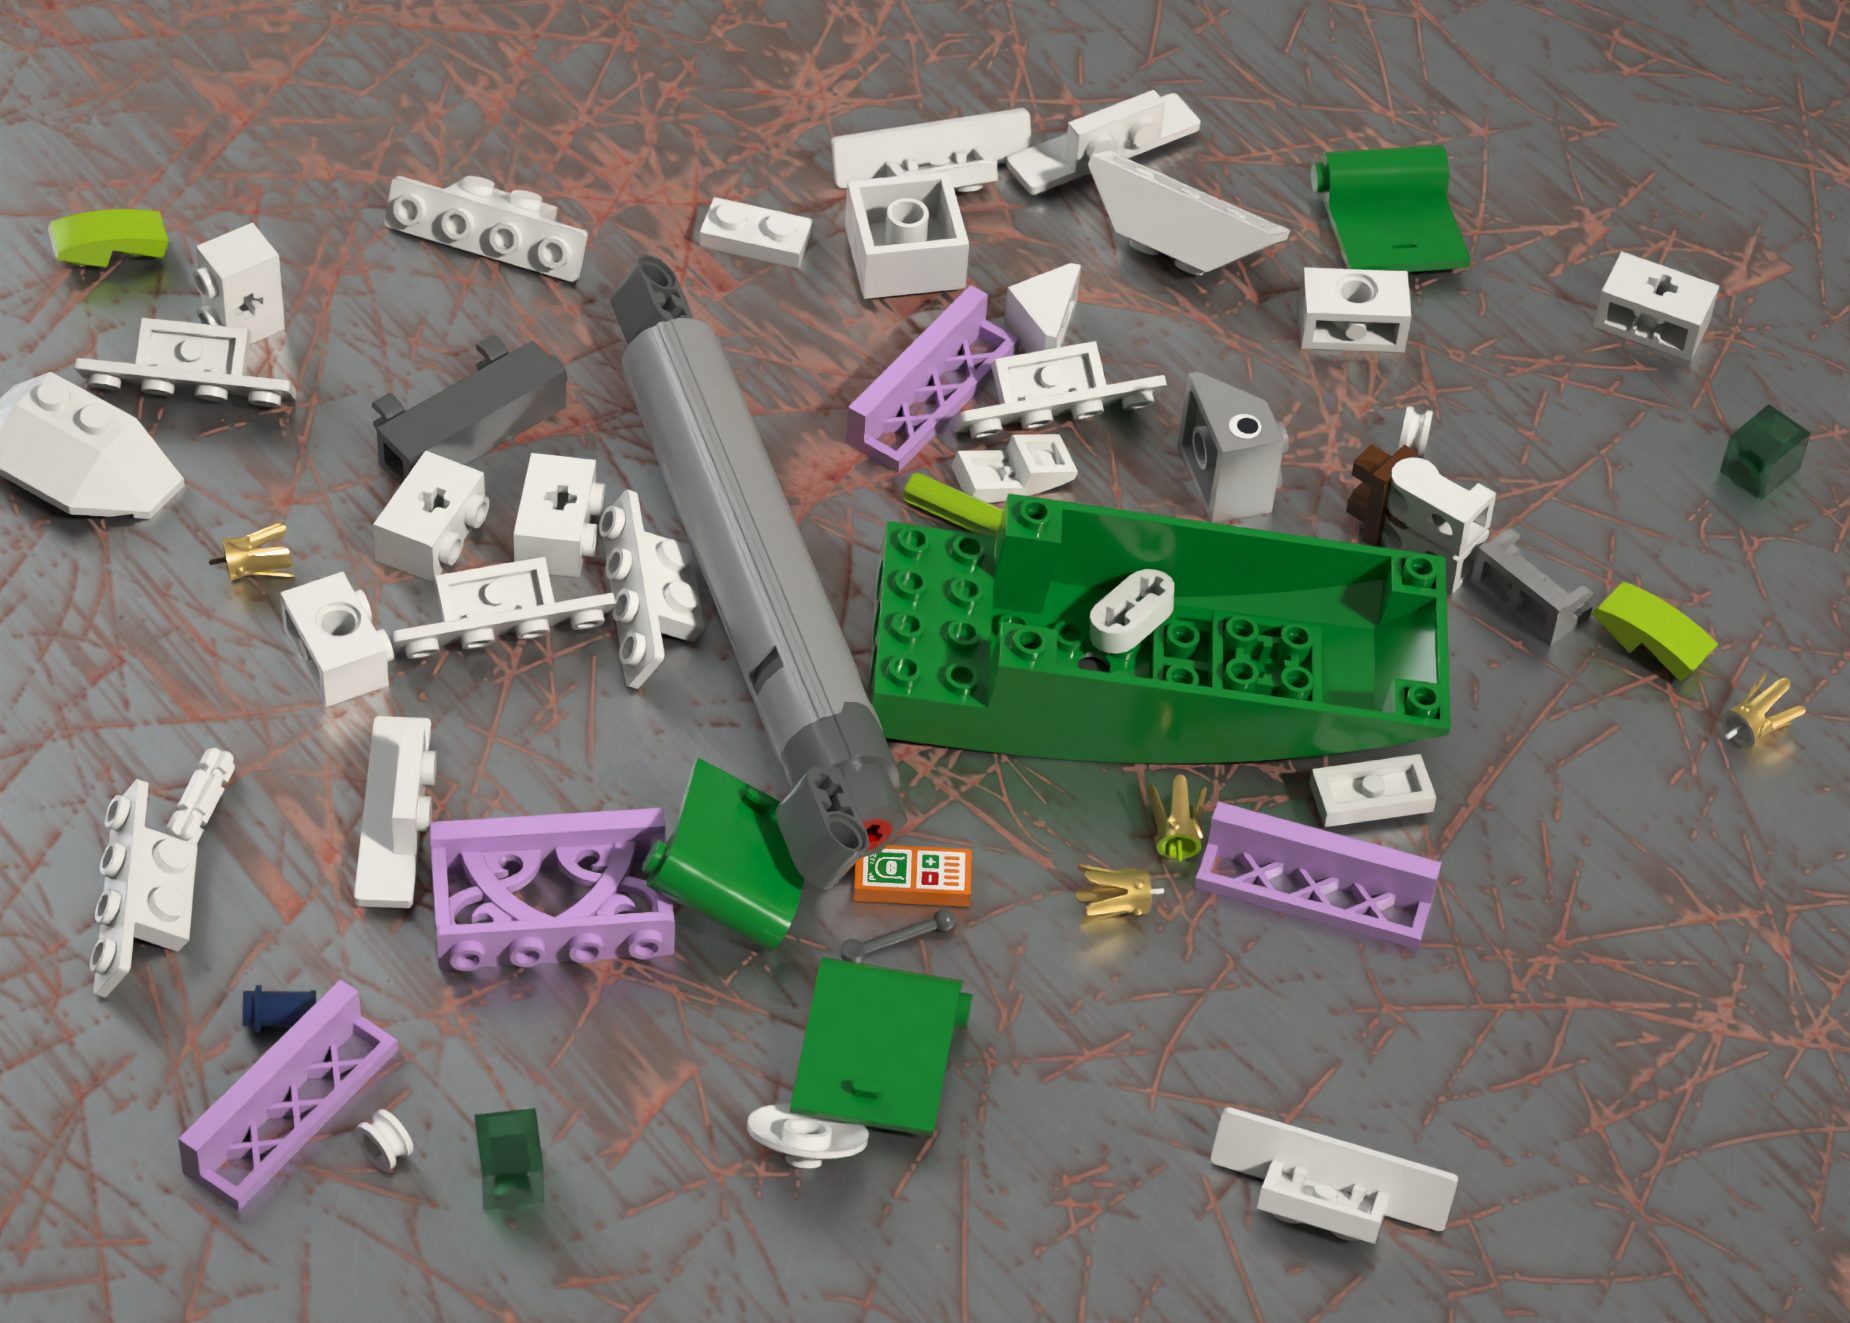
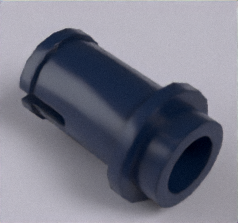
M256 985L255 991L243 990L242 1026L254 1027V1032H261V1026L292 1027L316 1004V990L262 991V985Z

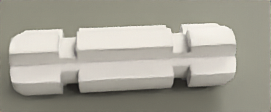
M215 747L205 751L198 764L201 769L194 772L177 805L180 810L173 813L166 827L169 836L195 845L197 844L204 831L200 826H205L208 823L224 791L221 785L228 783L235 769L233 763L234 756L230 752L221 751Z

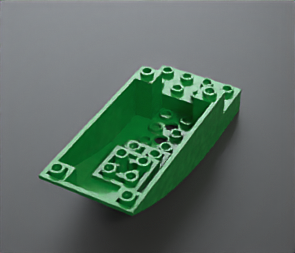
M1008 493L997 536L887 521L877 561L867 692L883 728L885 738L993 753L1075 761L1155 764L1263 761L1353 752L1447 736L1451 730L1446 558L1439 555ZM1154 569L1164 572L1172 578L1174 582L1173 612L1139 644L1127 652L1118 654L1106 653L1097 649L1090 640L1091 610L1128 576L1136 571ZM1086 657L1099 658L1106 663L1109 673L1080 669L1078 662Z

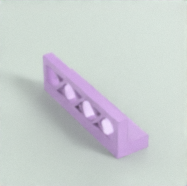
M970 285L848 407L846 444L892 470L899 472L993 376L991 363L994 359L1013 356L1019 350L1020 338L986 320L987 293ZM980 337L998 348L993 353L971 355L969 346ZM966 370L968 379L964 383L941 385L939 376L943 372ZM936 401L937 410L933 414L910 416L909 406L912 403ZM905 432L907 438L906 442L897 451L877 439L884 433Z
M1217 801L1211 820L1208 843L1196 876L1194 888L1418 950L1434 898L1442 862ZM1221 857L1241 863L1247 873L1233 879L1212 873L1216 858ZM1282 874L1294 877L1303 889L1291 894L1280 892L1274 889L1269 879ZM1336 890L1352 893L1359 904L1348 909L1332 906L1324 895ZM1396 905L1417 912L1411 928L1389 922L1380 910Z
M340 979L178 1138L183 1173L239 1211L399 1050L398 1039L361 1016L359 991ZM353 1034L375 1047L365 1058L338 1061L337 1050ZM330 1057L332 1058L331 1062H326ZM340 1076H346V1077L340 1082ZM333 1077L334 1089L325 1098L299 1100L298 1089L307 1080ZM292 1096V1101L286 1102ZM300 1116H306L302 1121H300ZM294 1118V1129L285 1138L258 1141V1129L268 1119ZM251 1137L252 1142H246ZM260 1156H266V1157L260 1162ZM253 1157L254 1169L237 1186L215 1172L226 1160Z

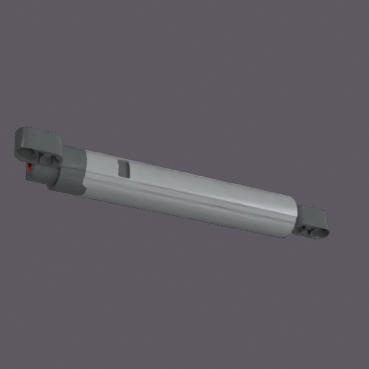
M643 255L637 259L610 296L612 308L628 344L622 357V373L779 766L783 769L791 789L789 794L777 806L775 815L793 863L799 874L806 881L822 889H831L859 858L880 853L908 822L897 794V790L900 787V772L720 340L715 335L711 326L698 319H693L688 302L673 270L660 259L650 255Z

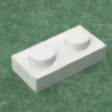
M714 197L700 230L699 247L799 269L813 234V219Z
M1421 754L1316 768L1311 771L1309 784L1324 828L1434 812L1436 795Z

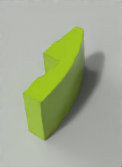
M105 209L83 212L50 221L48 228L56 260L65 261L74 266L93 265L107 267L112 251H119L132 257L146 255L163 258L169 243L160 211Z
M1622 582L1591 613L1629 653L1643 643L1680 682L1689 676L1718 645L1708 633L1678 609L1659 597L1626 582Z

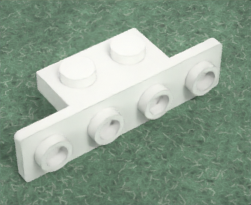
M1155 90L1068 122L1066 134L1009 155L1007 157V168L1029 194L1035 195L1091 173L1088 162L1092 154L1110 150L1128 159L1199 131L1200 119L1178 94L1170 93L1160 97Z
M1025 108L834 137L831 143L835 183L839 188H847V181L949 171L955 191L970 192L979 190L983 187V183L998 181L997 164L1007 163L1009 155L1032 147L1030 113Z
M398 176L391 182L384 220L385 226L570 282L577 280L580 276L588 237L585 230L555 222L558 207L542 203L540 195L524 190H514L512 193L494 189L492 181L476 176H466L445 189Z
M141 318L135 364L76 358L75 370L84 379H88V386L102 390H120L121 383L142 385V392L158 396H173L174 389L195 391L196 398L214 402L227 401L228 394L249 396L248 403L262 407H280L281 400L295 401L296 389L288 380L246 376L251 332L245 328Z
M1096 341L994 359L991 363L1000 405L961 412L953 422L955 434L970 432L972 438H984L1002 432L1003 425L1021 422L1023 429H1033L1048 425L1054 421L1053 416L1072 413L1074 420H1082L1104 413L1103 407L1122 404L1123 409L1126 411L1137 410L1154 404V398L1163 391L1167 383L1165 375L1106 385Z
M626 489L617 501L603 512L599 523V533L603 538L606 576L609 578L611 593H614L616 603L612 610V615L617 626L620 645L619 659L623 664L625 683L627 687L639 689L664 659L665 654L661 633L694 642L705 630L691 545L645 532L638 493Z
M545 557L435 575L434 579L442 622L393 631L390 643L393 654L406 652L407 658L418 659L439 653V646L461 642L463 649H475L493 644L495 642L494 636L516 633L518 639H532L550 633L549 627L568 623H571L574 630L589 629L605 623L604 617L612 614L616 603L614 593L554 602Z
M377 716L374 718L354 900L357 906L411 908L414 904L421 831L430 832L429 822L432 820V797L425 796V786L435 785L437 754L436 751H429L431 721L428 718Z
M136 779L122 796L116 795L112 799L105 816V827L110 829L109 845L105 849L100 863V874L105 876L104 892L95 910V921L100 923L99 940L90 958V970L95 972L93 994L106 998L128 974L131 968L134 937L179 952L189 941L198 845L145 827L149 783Z
M1226 1107L1222 1112L1210 1158L1211 1162L1215 1165L1265 1179L1261 1188L1257 1209L1270 1212L1284 1222H1303L1330 1230L1335 1236L1344 1240H1363L1373 1244L1376 1242L1384 1216L1435 1231H1443L1458 1184V1176L1453 1173L1231 1107Z

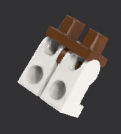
M1373 444L1370 445L1353 462L1352 476L1362 481V483L1352 491L1348 498L1346 509L1347 513L1365 523L1362 541L1370 546L1378 547L1382 544L1383 548L1445 556L1447 592L1453 594L1472 575L1477 549L1481 544L1488 541L1489 531L1487 529L1491 525L1496 493L1479 483L1470 491L1440 475L1436 466L1431 462L1417 458L1418 452L1405 444L1393 456Z

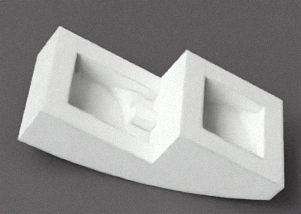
M1060 434L1012 435L1006 450L957 451L951 465L962 491L987 503L1006 501L1008 493L1024 496L1041 493L1074 480L1078 473Z

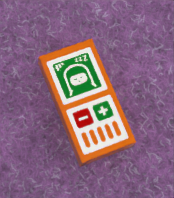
M887 845L880 853L861 857L856 861L854 901L970 907L972 849Z

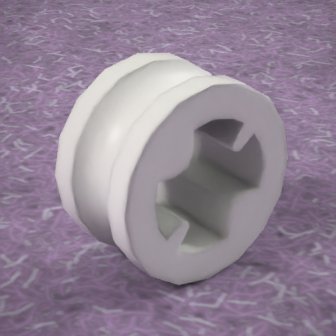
M1407 406L1398 450L1405 444L1417 451V456L1424 457L1433 411L1427 410L1424 414H1417L1414 411V407Z
M379 1109L373 1114L372 1124L362 1122L354 1130L356 1140L363 1153L382 1171L389 1172L396 1166V1157L407 1158L414 1152L411 1137L405 1127L393 1114L385 1109Z

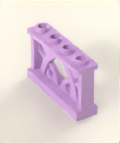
M663 808L429 822L437 958L440 970L457 969L460 971H473L483 967L513 965L533 967L544 963L574 961L578 963H592L598 960L619 958L645 960L674 953L675 919L672 900L647 887V881L628 877L633 863L644 862L650 849L658 839L666 843ZM580 866H591V871L585 870ZM561 868L564 874L571 880L592 889L578 903L556 917L547 915L527 905L512 894L529 884L535 878L539 869ZM520 870L515 875L509 877V871ZM466 874L473 887L462 890L449 898L447 875ZM620 891L643 897L652 906V912L636 913L633 901L624 895H620ZM482 900L485 902L474 910L472 924L457 925L455 923L457 914L464 907ZM621 911L633 912L628 914H618ZM479 920L490 921L489 923H475Z

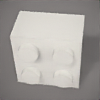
M949 171L847 181L845 228L863 299L966 288L969 241Z

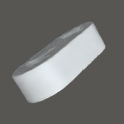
M1154 569L1136 571L1128 576L1091 610L1090 640L1092 644L1101 651L1115 654L1127 652L1139 644L1173 612L1174 582L1172 578L1166 573Z

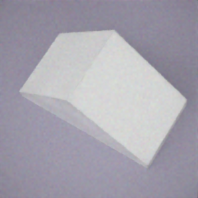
M1069 263L1007 287L1004 324L1013 335L1020 338V344L1027 353L1062 347L1077 303L1081 265Z

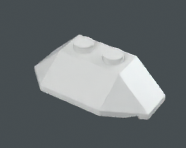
M1110 150L1092 154L1089 159L1088 166L1115 232L1130 238L1129 245L1141 252L1158 255L1160 251L1175 258L1174 265L1188 273L1203 275L1204 272L1224 267L1287 240L1290 229L1274 224Z
M48 372L14 385L0 398V476L68 514L106 517L134 514V518L151 519L185 486L184 478L137 418L53 372Z

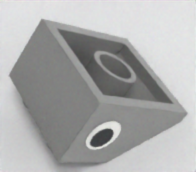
M1200 371L1188 373L1177 445L1210 523L1272 512L1276 489H1280L1282 486L1280 468L1282 454L1287 453L1289 448L1285 425L1281 421L1276 422L1266 400Z

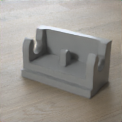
M1507 529L1490 542H1484L1478 547L1470 583L1545 643L1552 646L1591 616L1593 606L1586 601L1593 595V591L1586 586H1580L1569 594L1519 555L1520 549L1513 544L1520 538V534L1513 529Z

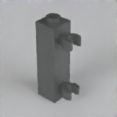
M492 335L476 344L477 351L485 357V359L476 363L477 372L413 408L405 411L401 402L391 393L382 396L372 402L373 409L381 416L373 421V426L377 431L379 465L401 486L425 451L463 465L472 462L566 408V382L568 377L561 361L554 355H548L533 340L509 353L504 343L498 337Z

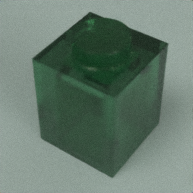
M1768 404L1730 435L1720 472L1731 479L1736 485L1744 488L1762 501L1801 468L1811 432Z
M536 1108L474 1114L476 1155L483 1210L501 1208L514 1211L529 1205L545 1203L544 1167Z

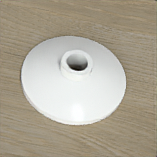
M775 1104L761 1107L753 1111L747 1121V1131L751 1137L764 1146L786 1155V1162L799 1168H817L821 1166L822 1160L855 1155L864 1150L868 1144L869 1133L864 1125L790 1113V1104Z

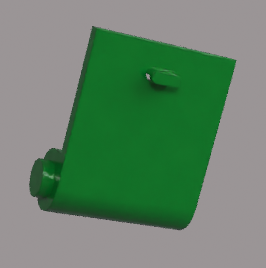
M1443 145L1322 152L1319 162L1312 163V189L1314 193H1321L1347 269L1412 272L1470 268L1471 258L1447 199L1449 163L1446 149Z
M697 758L692 765L674 832L666 843L658 839L643 863L642 871L649 874L646 886L770 952L774 951L786 935L795 917L804 883V878L799 874L793 863L776 820L775 811L781 802L710 763Z
M822 957L790 1104V1113L933 1137L951 1040L954 1039L956 1028H968L973 994L962 992L963 980Z

